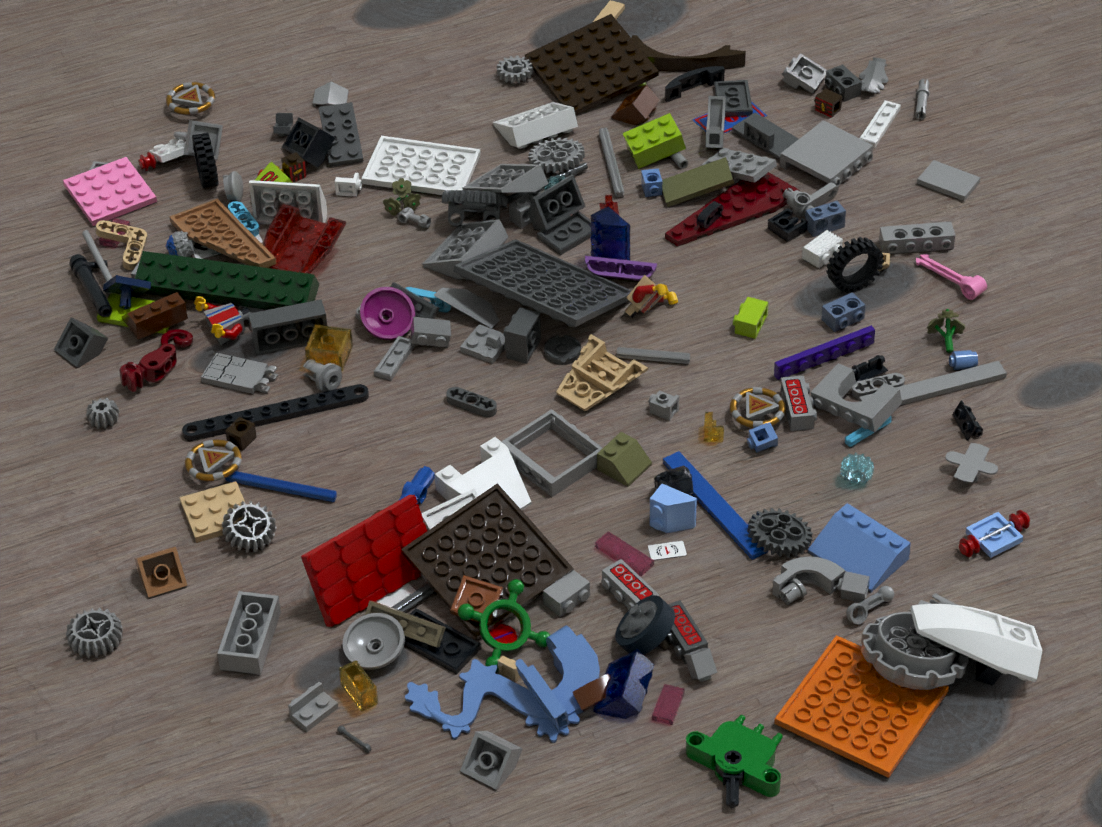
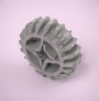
M251 500L249 504H245L242 501L240 506L235 503L233 509L229 508L227 510V514L224 515V521L222 522V534L226 536V542L231 541V547L237 545L238 551L245 548L246 553L249 552V549L256 552L258 547L263 550L265 545L270 544L276 531L275 518L272 517V511L266 512L267 507L261 508L259 502L256 505H252ZM243 517V520L233 524L238 518ZM261 529H265L260 535L255 536L256 532H260Z
M91 608V611L86 612L83 610V614H76V618L71 619L70 624L67 625L66 637L68 645L74 653H79L81 657L86 654L88 658L92 655L98 658L99 654L106 656L107 651L113 652L114 647H118L119 641H122L123 628L119 617L115 613H110L108 609L103 611L101 608L98 610Z

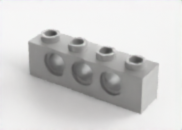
M951 222L880 227L879 243L882 253L890 254L954 249L955 233Z

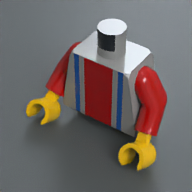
M196 297L194 301L197 311L204 309L207 325L220 345L229 340H235L245 331L243 321L249 319L248 314L250 311L248 308L237 311L232 303L215 306L206 303L203 297Z

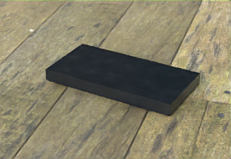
M415 608L410 613V615L446 628L440 647H434L405 636L404 646L457 675L482 649L481 643Z

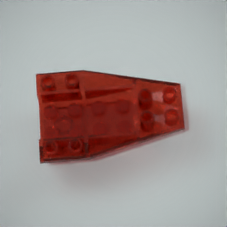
M282 203L267 229L263 246L276 258L277 264L270 266V268L311 274L333 249L346 225V221L330 217L327 223H322L301 217L297 207Z

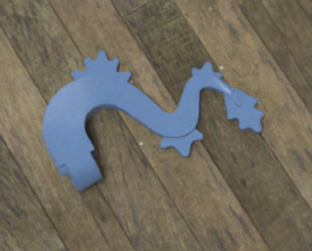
M566 625L546 638L548 649L553 655L554 666L563 677L559 685L551 691L566 710L569 723L579 724L580 718L577 715L583 711L572 692L600 678V668L597 654L583 635L576 636L570 627ZM474 659L472 660L471 669L459 675L460 679L465 682L463 712L459 715L451 716L441 712L438 692H428L427 684L416 685L413 682L407 684L409 693L405 695V700L413 703L410 706V711L441 723L442 729L450 731L454 740L458 739L462 732H470L469 726L475 721L482 700L488 694L498 697L517 712L527 716L525 721L527 726L539 725L537 730L539 737L547 734L550 741L555 743L559 733L569 734L567 725L560 730L556 729L528 689L502 675L496 674L497 665L484 666L480 661Z

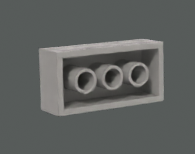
M238 592L217 653L220 670L261 675L281 614L279 596Z

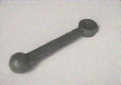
M343 725L338 727L337 731L340 734H345L359 744L365 752L368 753L372 750L369 744H365L353 736Z

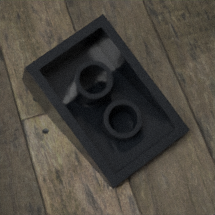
M298 117L282 148L291 153L297 152L303 160L319 168L320 164L324 162L328 150L332 148L335 137Z

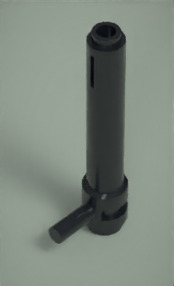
M80 254L73 255L69 265L74 275L82 283L99 315L102 317L110 316L112 307L92 274V269L99 268L96 261L88 262Z

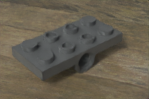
M353 103L319 107L322 130L335 137L332 148L327 152L329 167L363 162Z

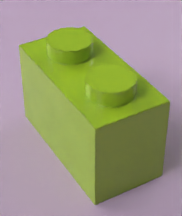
M747 297L745 302L741 303L738 315H735L733 319L735 334L756 339L768 316V302Z

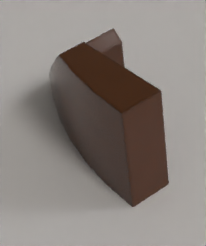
M609 674L597 678L572 692L582 711L588 710L606 698V690L611 680Z

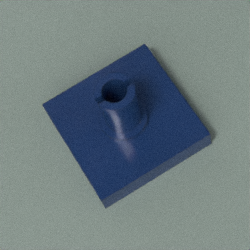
M118 275L103 285L104 292L121 295L119 305L121 309H123V306L124 309H131V298H138L151 288V282Z

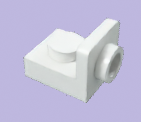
M355 173L354 178L336 177L335 179L336 195L357 197L358 190L362 188V180L359 179V173Z

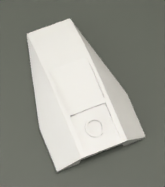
M920 604L911 606L910 610L916 632L921 636L951 648L1003 674H1011L1021 680L1032 682L1037 680L1042 648L1034 626L996 613L967 606L951 604Z

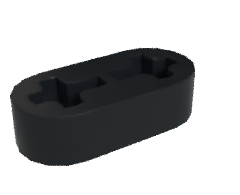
M716 201L709 204L699 214L697 225L705 229L712 225L721 216L724 208L723 205Z

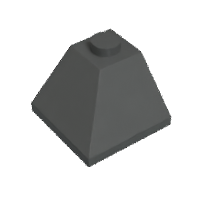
M71 317L54 350L76 367H81L100 355L108 338L98 330Z

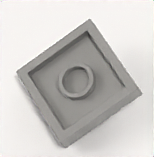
M479 324L460 346V352L493 364L504 351L505 336L499 331Z

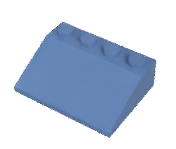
M847 503L833 515L809 547L808 553L814 557L832 561L847 572L870 576L868 591L873 592L909 560L911 543Z

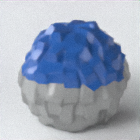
M174 232L169 237L165 245L169 255L190 257L194 253L192 239L188 240L187 237L188 232Z

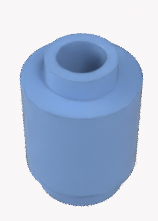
M971 350L953 351L952 355L949 356V365L954 370L976 367L978 365L977 353Z

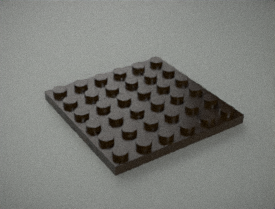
M612 14L524 55L525 60H530L529 63H532L534 72L560 104L574 107L575 115L583 113L659 76L658 69Z
M498 483L401 549L405 558L450 610L464 575L503 587L499 600H508L510 595L508 584L514 579L522 581L524 591L518 595L516 602L525 607L542 595L543 590L574 570ZM504 609L495 610L490 625H487L488 631L490 632L514 614ZM456 615L476 640L481 638L479 622L462 620Z

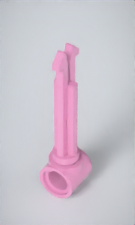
M927 254L920 255L921 259L916 258V265H922L958 284L963 295L969 300L975 299L987 290L986 281L979 275L974 277L962 276L930 259Z

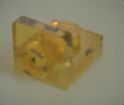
M705 412L704 442H723L724 426H716V420H713V412Z

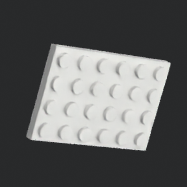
M381 136L362 176V184L393 188L392 183L403 178L411 182V191L442 195L447 190H463L462 187L470 182L481 151L475 148Z

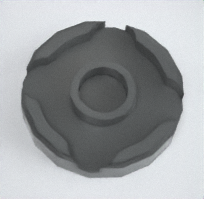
M559 335L553 336L547 340L544 346L545 357L555 364H571L581 354L580 342L570 335H564V337H559Z

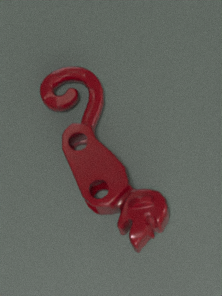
M174 329L164 333L161 336L160 348L143 356L138 365L133 362H127V364L120 367L119 372L122 386H127L131 392H136L137 386L139 388L143 387V380L154 383L161 381L176 366L177 362L176 348L174 345L168 344L169 340L173 339L174 344L178 347H188L193 343V335L182 329Z

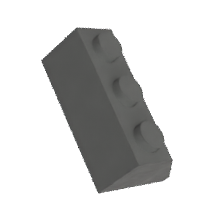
M574 175L568 176L532 198L528 215L534 230L547 231L586 207Z

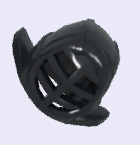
M684 465L662 472L654 477L656 490L661 484H664L690 496L693 494L692 475Z

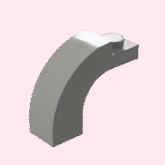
M796 558L781 565V575H777L773 580L772 594L780 598L779 591L796 578L802 584L817 585L831 595L838 589L839 580L844 578L845 570L836 563L823 558Z

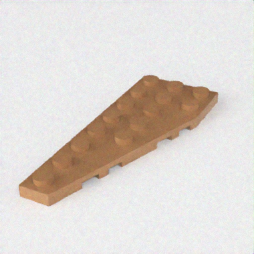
M218 199L169 216L173 226L178 231L188 232V239H192L194 242L249 266L270 268V266L277 264L276 258Z

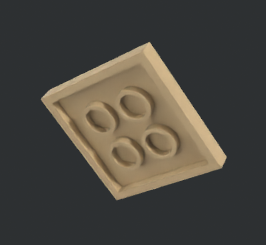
M236 481L180 497L181 506L196 543L223 535L222 522L224 521V515L227 514V510L229 508L233 509L235 503L240 506L241 502L244 501ZM243 517L238 518L233 524L243 520Z

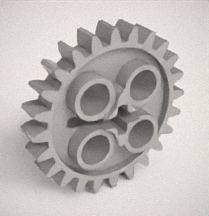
M560 137L557 140L553 138L551 141L545 140V143L539 142V146H534V149H530L529 163L541 165L543 171L546 170V173L550 171L555 173L558 170L562 172L563 169L568 171L569 167L575 168V165H580V162L585 158L582 143H579L578 140H567V138L561 140Z

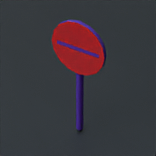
M500 624L489 632L500 643L508 644L517 640L516 631L511 626Z

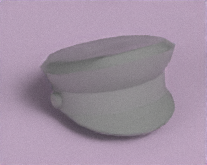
M233 171L230 175H223L224 190L228 201L240 202L243 196L241 176L236 171Z

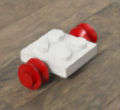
M176 138L170 140L166 145L159 144L154 146V149L147 152V157L140 155L138 162L141 169L148 171V167L151 166L154 169L158 161L164 163L185 155L186 142Z

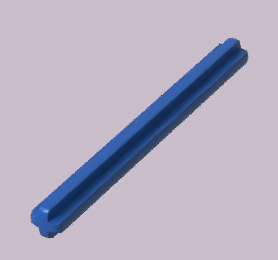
M238 471L225 478L229 482L236 481L239 484L329 502H335L337 498L335 490Z

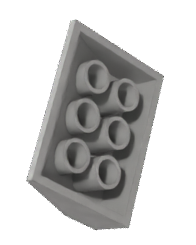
M500 164L462 187V189L499 193H538L543 190L548 181L541 165Z
M500 219L462 223L422 265L425 268L455 279H465L453 272L456 264L503 245L509 236Z

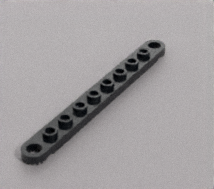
M352 385L190 422L183 426L182 433L187 441H196V439L203 437L204 439L226 434L225 430L239 417L251 421L257 427L353 405V403H360V401L364 402L369 397V391L365 385ZM361 391L363 394L357 395L356 392ZM191 429H192V431H193V430L196 431V432H194V433H188L189 430L191 431Z

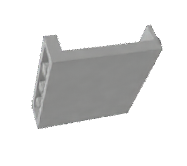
M823 120L781 153L780 167L786 170L791 165H794L828 184L832 182L839 187L842 182L849 179L852 174L859 171L862 166L872 160L873 145Z

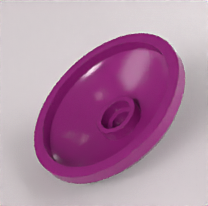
M380 287L372 290L365 296L360 307V319L365 329L373 336L384 340L397 339L398 336H404L411 329L412 320L415 317V308L411 299L404 292L393 287ZM383 316H387L389 319L385 320Z

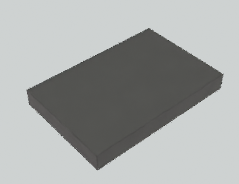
M748 80L714 82L715 95L726 96L725 117L750 116L753 114Z
M578 211L547 231L542 230L538 232L537 238L559 255H562L600 233L601 227Z

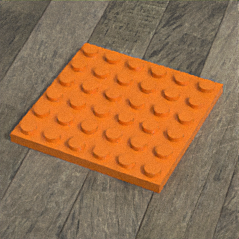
M836 635L775 717L774 724L889 778L948 693L949 686L918 690L892 683L881 676L872 663L866 661L861 652V646Z

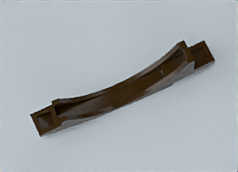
M632 35L633 41L658 71L689 72L713 66H723L725 69L745 67L746 51L731 50L730 45H725L716 51L698 56H674L658 52L644 44L637 35Z

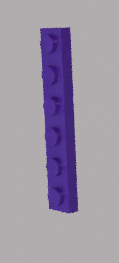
M871 325L776 361L774 364V377L780 380L783 377H789L790 375L874 344L875 329Z

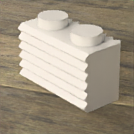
M826 230L803 247L802 259L820 269V267L829 263L830 257L834 258V251L837 253L840 251L838 247L842 246L843 239Z

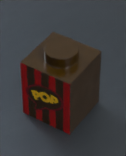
M825 88L815 97V110L832 118L841 110L842 96Z
M297 152L281 158L284 174L290 178L292 183L306 178L305 161Z

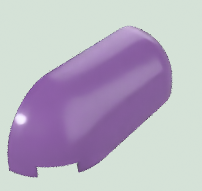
M585 256L588 269L600 277L640 281L644 275L650 278L657 268V263Z

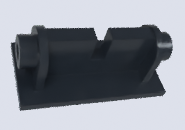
M876 355L868 360V363L863 362L852 366L856 382L874 378L887 372L888 369L883 365L885 362L884 356Z
M961 400L952 415L966 440L969 441L971 436H982L983 428L979 425L978 421H975L976 418L972 413V409Z

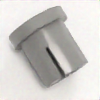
M796 578L779 591L780 598L787 605L799 597L803 598L807 594L803 584Z

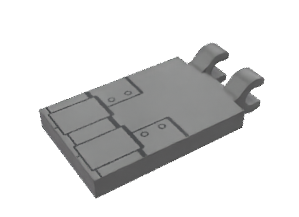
M216 353L202 374L201 381L202 383L251 394L255 390L268 393L270 390V386H267L269 380L275 381L278 374H274L277 370L276 366L270 365L268 367L266 363Z

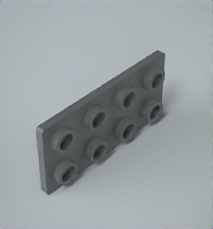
M753 113L732 127V131L780 159L781 153L798 140L794 135L757 113Z

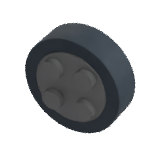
M652 595L640 600L621 619L615 633L616 642L634 657L649 653L659 644L663 649H667L670 643L665 638L674 624L675 612L660 596Z

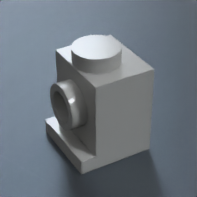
M660 390L657 394H652L648 401L650 413L670 421L679 410V395L672 396Z

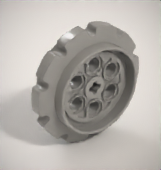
M898 612L878 618L875 624L869 623L862 634L861 652L866 661L872 663L881 676L899 686L918 690L934 689L954 683L955 678H962L966 672L969 658L918 634L911 612Z

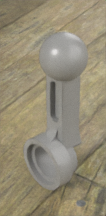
M883 586L876 594L860 603L850 605L846 612L848 620L854 624H862L867 619L868 610L882 602H889L894 598V590L889 586ZM858 608V616L853 618V611Z

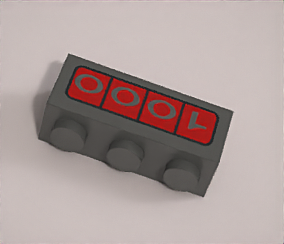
M681 600L668 604L675 612V621L666 639L674 646L676 656L678 658L681 657L686 665L684 654L701 648H708V642Z

